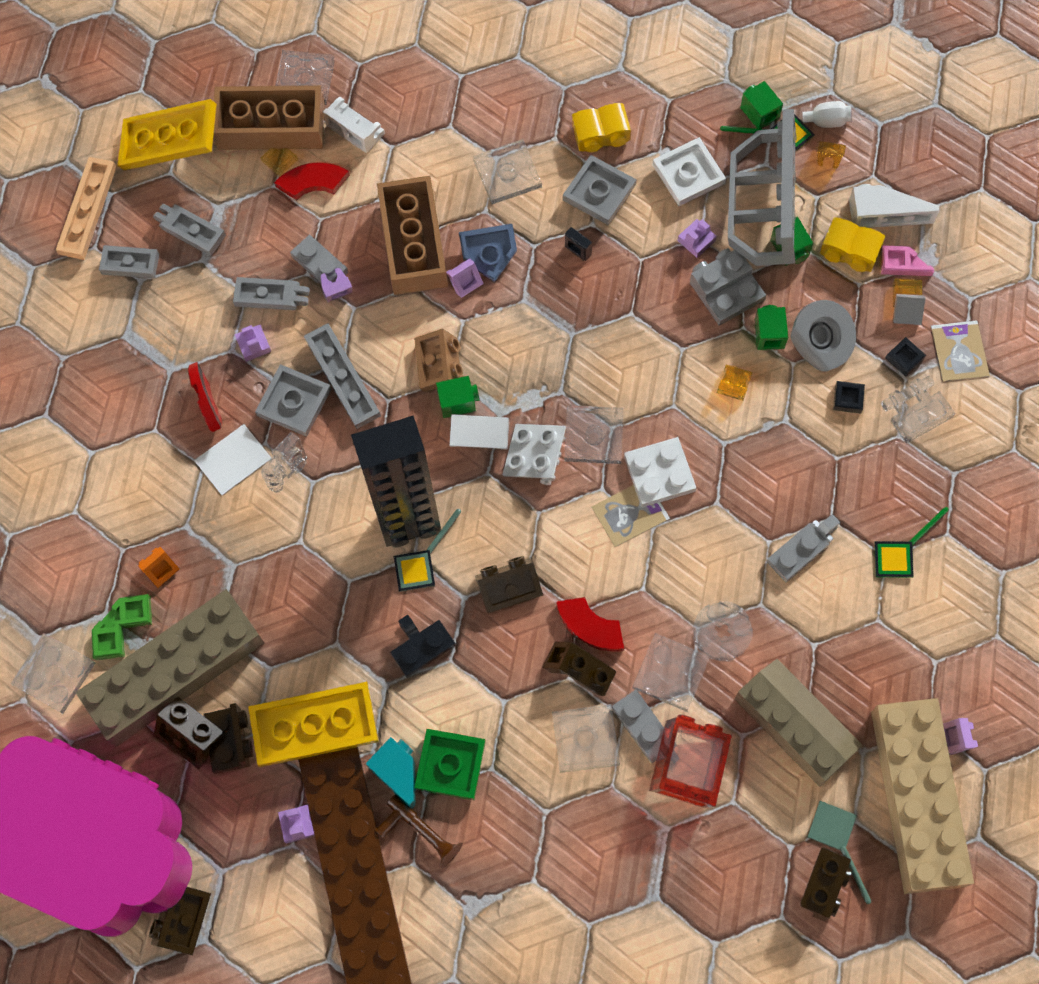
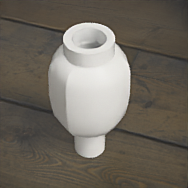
M841 101L821 103L813 111L803 112V123L814 122L817 126L823 128L842 127L846 122H851V105L845 106V103Z

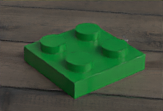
M426 728L414 787L415 790L475 801L486 739Z

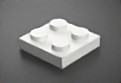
M700 137L653 159V167L678 206L726 183V177Z
M678 437L624 453V459L641 507L696 492V485Z

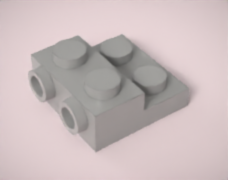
M729 248L722 250L716 256L715 261L709 264L706 261L697 264L693 268L690 278L691 286L718 325L765 301L767 296L753 277V269L745 257L735 250L730 251Z

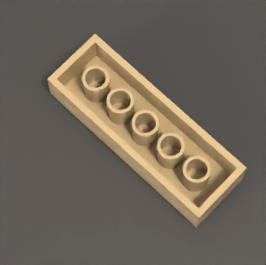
M938 698L877 705L871 712L904 894L964 888L974 884Z

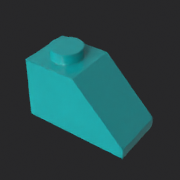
M390 737L365 764L388 788L413 809L416 805V790L414 788L415 761L411 754L414 751L402 739L396 742Z

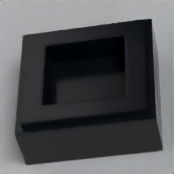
M570 227L565 233V247L583 261H586L592 255V241Z
M905 337L886 355L885 359L906 377L925 359L926 354Z
M837 381L835 384L833 410L861 414L863 411L865 384Z

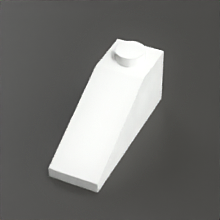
M862 184L853 187L849 198L852 222L859 227L874 228L934 224L939 213V206L882 185Z

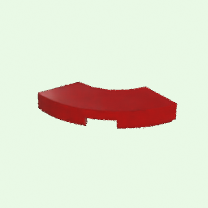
M315 162L290 169L281 175L274 184L276 188L297 201L304 194L312 191H326L334 195L350 174L347 169L338 165Z
M585 597L556 602L560 618L572 635H575L578 639L588 644V646L599 650L624 651L619 620H607L596 615L589 607Z

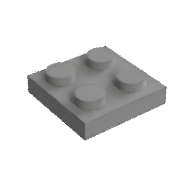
M590 155L564 192L563 201L609 225L636 186L637 179Z
M280 364L255 413L258 417L307 437L331 391V386Z

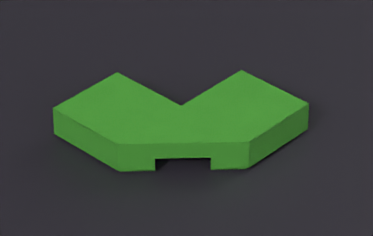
M148 594L119 598L103 620L92 629L94 660L125 657L123 628L152 625L151 598Z

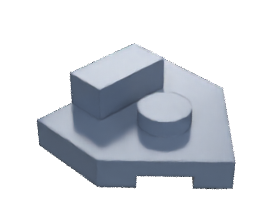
M513 224L459 232L463 261L471 259L475 263L478 272L495 283L517 253Z

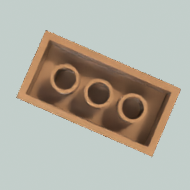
M321 85L215 87L214 102L217 106L213 138L218 150L323 149V111L325 110V101Z
M431 176L377 183L394 295L448 287Z

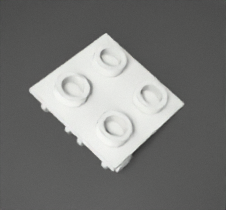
M516 424L502 475L506 477L541 478L540 483L551 485V482L556 478L554 473L556 466L560 462L558 458L562 454L560 450L562 442L565 441L566 426Z

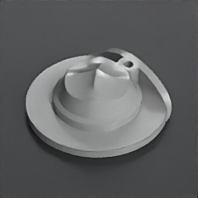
M819 300L806 305L798 313L790 338L801 356L814 368L823 372L844 364L851 356L856 343V328L848 311L834 301Z

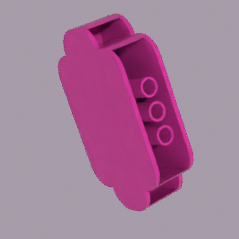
M24 736L13 740L0 753V893L74 927L89 930L104 937H115L129 931L137 923L142 911L153 914L162 913L179 902L191 879L192 860L187 849L177 842L182 828L180 808L173 799L157 790L159 784L134 771L131 773L111 761H103L96 758L97 756L85 750H77L56 738H53L51 742L35 736Z

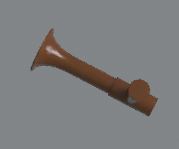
M396 794L389 799L387 805L393 812L375 829L383 839L403 819L437 850L441 857V868L454 859L463 843L451 844L445 841Z

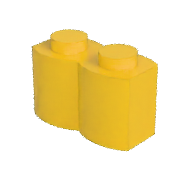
M623 103L608 104L598 109H585L572 114V126L578 149L581 152L593 153L603 146L620 147L631 140V129Z
M834 217L823 241L820 254L830 262L847 263L855 271L872 272L885 235L871 228L859 227L857 224L846 219Z

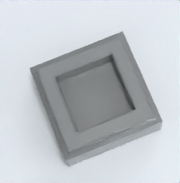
M896 294L893 323L922 325L925 296Z

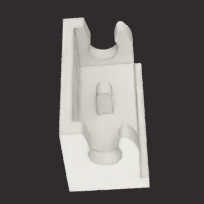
M337 98L328 109L326 108L323 111L326 126L365 153H368L385 134V130L381 128L380 123L375 122L373 124L344 103L345 100L343 98Z
M451 416L450 447L507 450L509 419L507 417Z

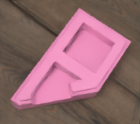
M882 246L881 274L932 276L934 268L923 262L917 256L918 253L911 247Z

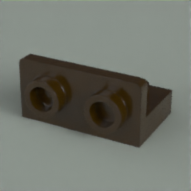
M524 556L513 558L508 561V565L497 568V565L485 567L480 570L481 574L475 576L487 613L543 596L534 563L530 558L525 559Z
M177 697L157 714L154 735L197 769H200L207 762L210 747L221 737L222 730L181 698Z
M234 703L230 704L228 709L203 714L206 719L222 730L221 737L211 745L209 751L212 772L217 774L249 767V757H253V749L250 739L246 740L244 728H248L246 711H241V708Z
M187 887L177 904L167 911L160 913L158 919H154L149 932V938H152L151 945L193 955L211 893Z

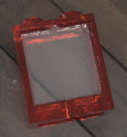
M677 715L675 718L666 720L649 791L702 808L716 807L732 735L723 733V728L717 725L705 724V726L696 724L694 718L686 715Z

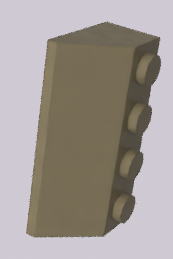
M778 659L754 676L738 691L735 700L819 787L863 746Z

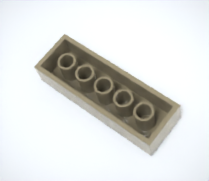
M225 589L75 693L105 739L117 747L156 720L157 714L175 698L186 699L262 646L264 641L229 591Z

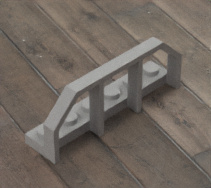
M794 109L783 110V119L777 123L778 129L756 131L733 150L730 156L728 242L731 248L756 266L795 264V140H797ZM777 142L778 158H782V162L777 163V170L737 173V163L761 143ZM781 183L776 184L777 201H781V205L776 206V208L736 211L737 186ZM769 221L781 222V227L776 228V245L781 244L782 251L757 253L735 236V224Z

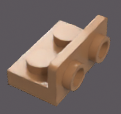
M440 329L414 338L419 388L422 391L427 392L437 389L436 382L463 377V369L459 363L458 354L460 344L454 335L444 329Z

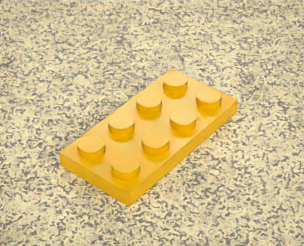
M207 99L124 118L117 166L125 171L212 152L217 104L213 100Z
M367 681L248 706L257 765L259 767L379 742Z

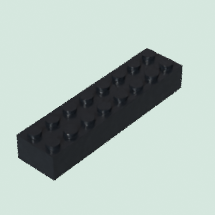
M414 416L352 434L351 437L386 547H401L408 544L411 539L417 537L421 539L430 538L437 533L436 531L441 530L426 453Z

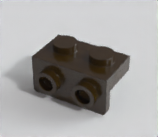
M821 848L800 902L802 908L814 912L812 917L821 921L830 919V916L835 917L841 903V899L837 898L841 886L846 887L852 870L848 869L851 862L850 858L826 848Z

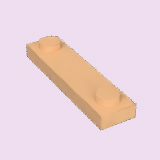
M93 157L88 158L56 248L59 255L85 260L117 168L115 162Z

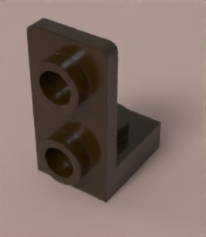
M555 641L542 668L550 673L566 674L599 696L606 695L616 674L613 668L572 642Z

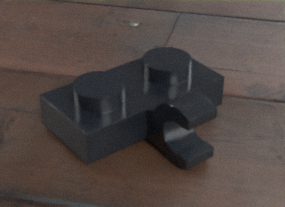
M406 615L398 622L409 640L390 653L406 678H408L456 646V643L440 620L419 632L410 616Z

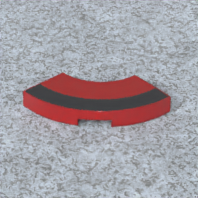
M199 363L190 364L188 375L191 387L195 389L199 398L197 404L209 430L215 432L221 429L222 417L215 405L210 384Z

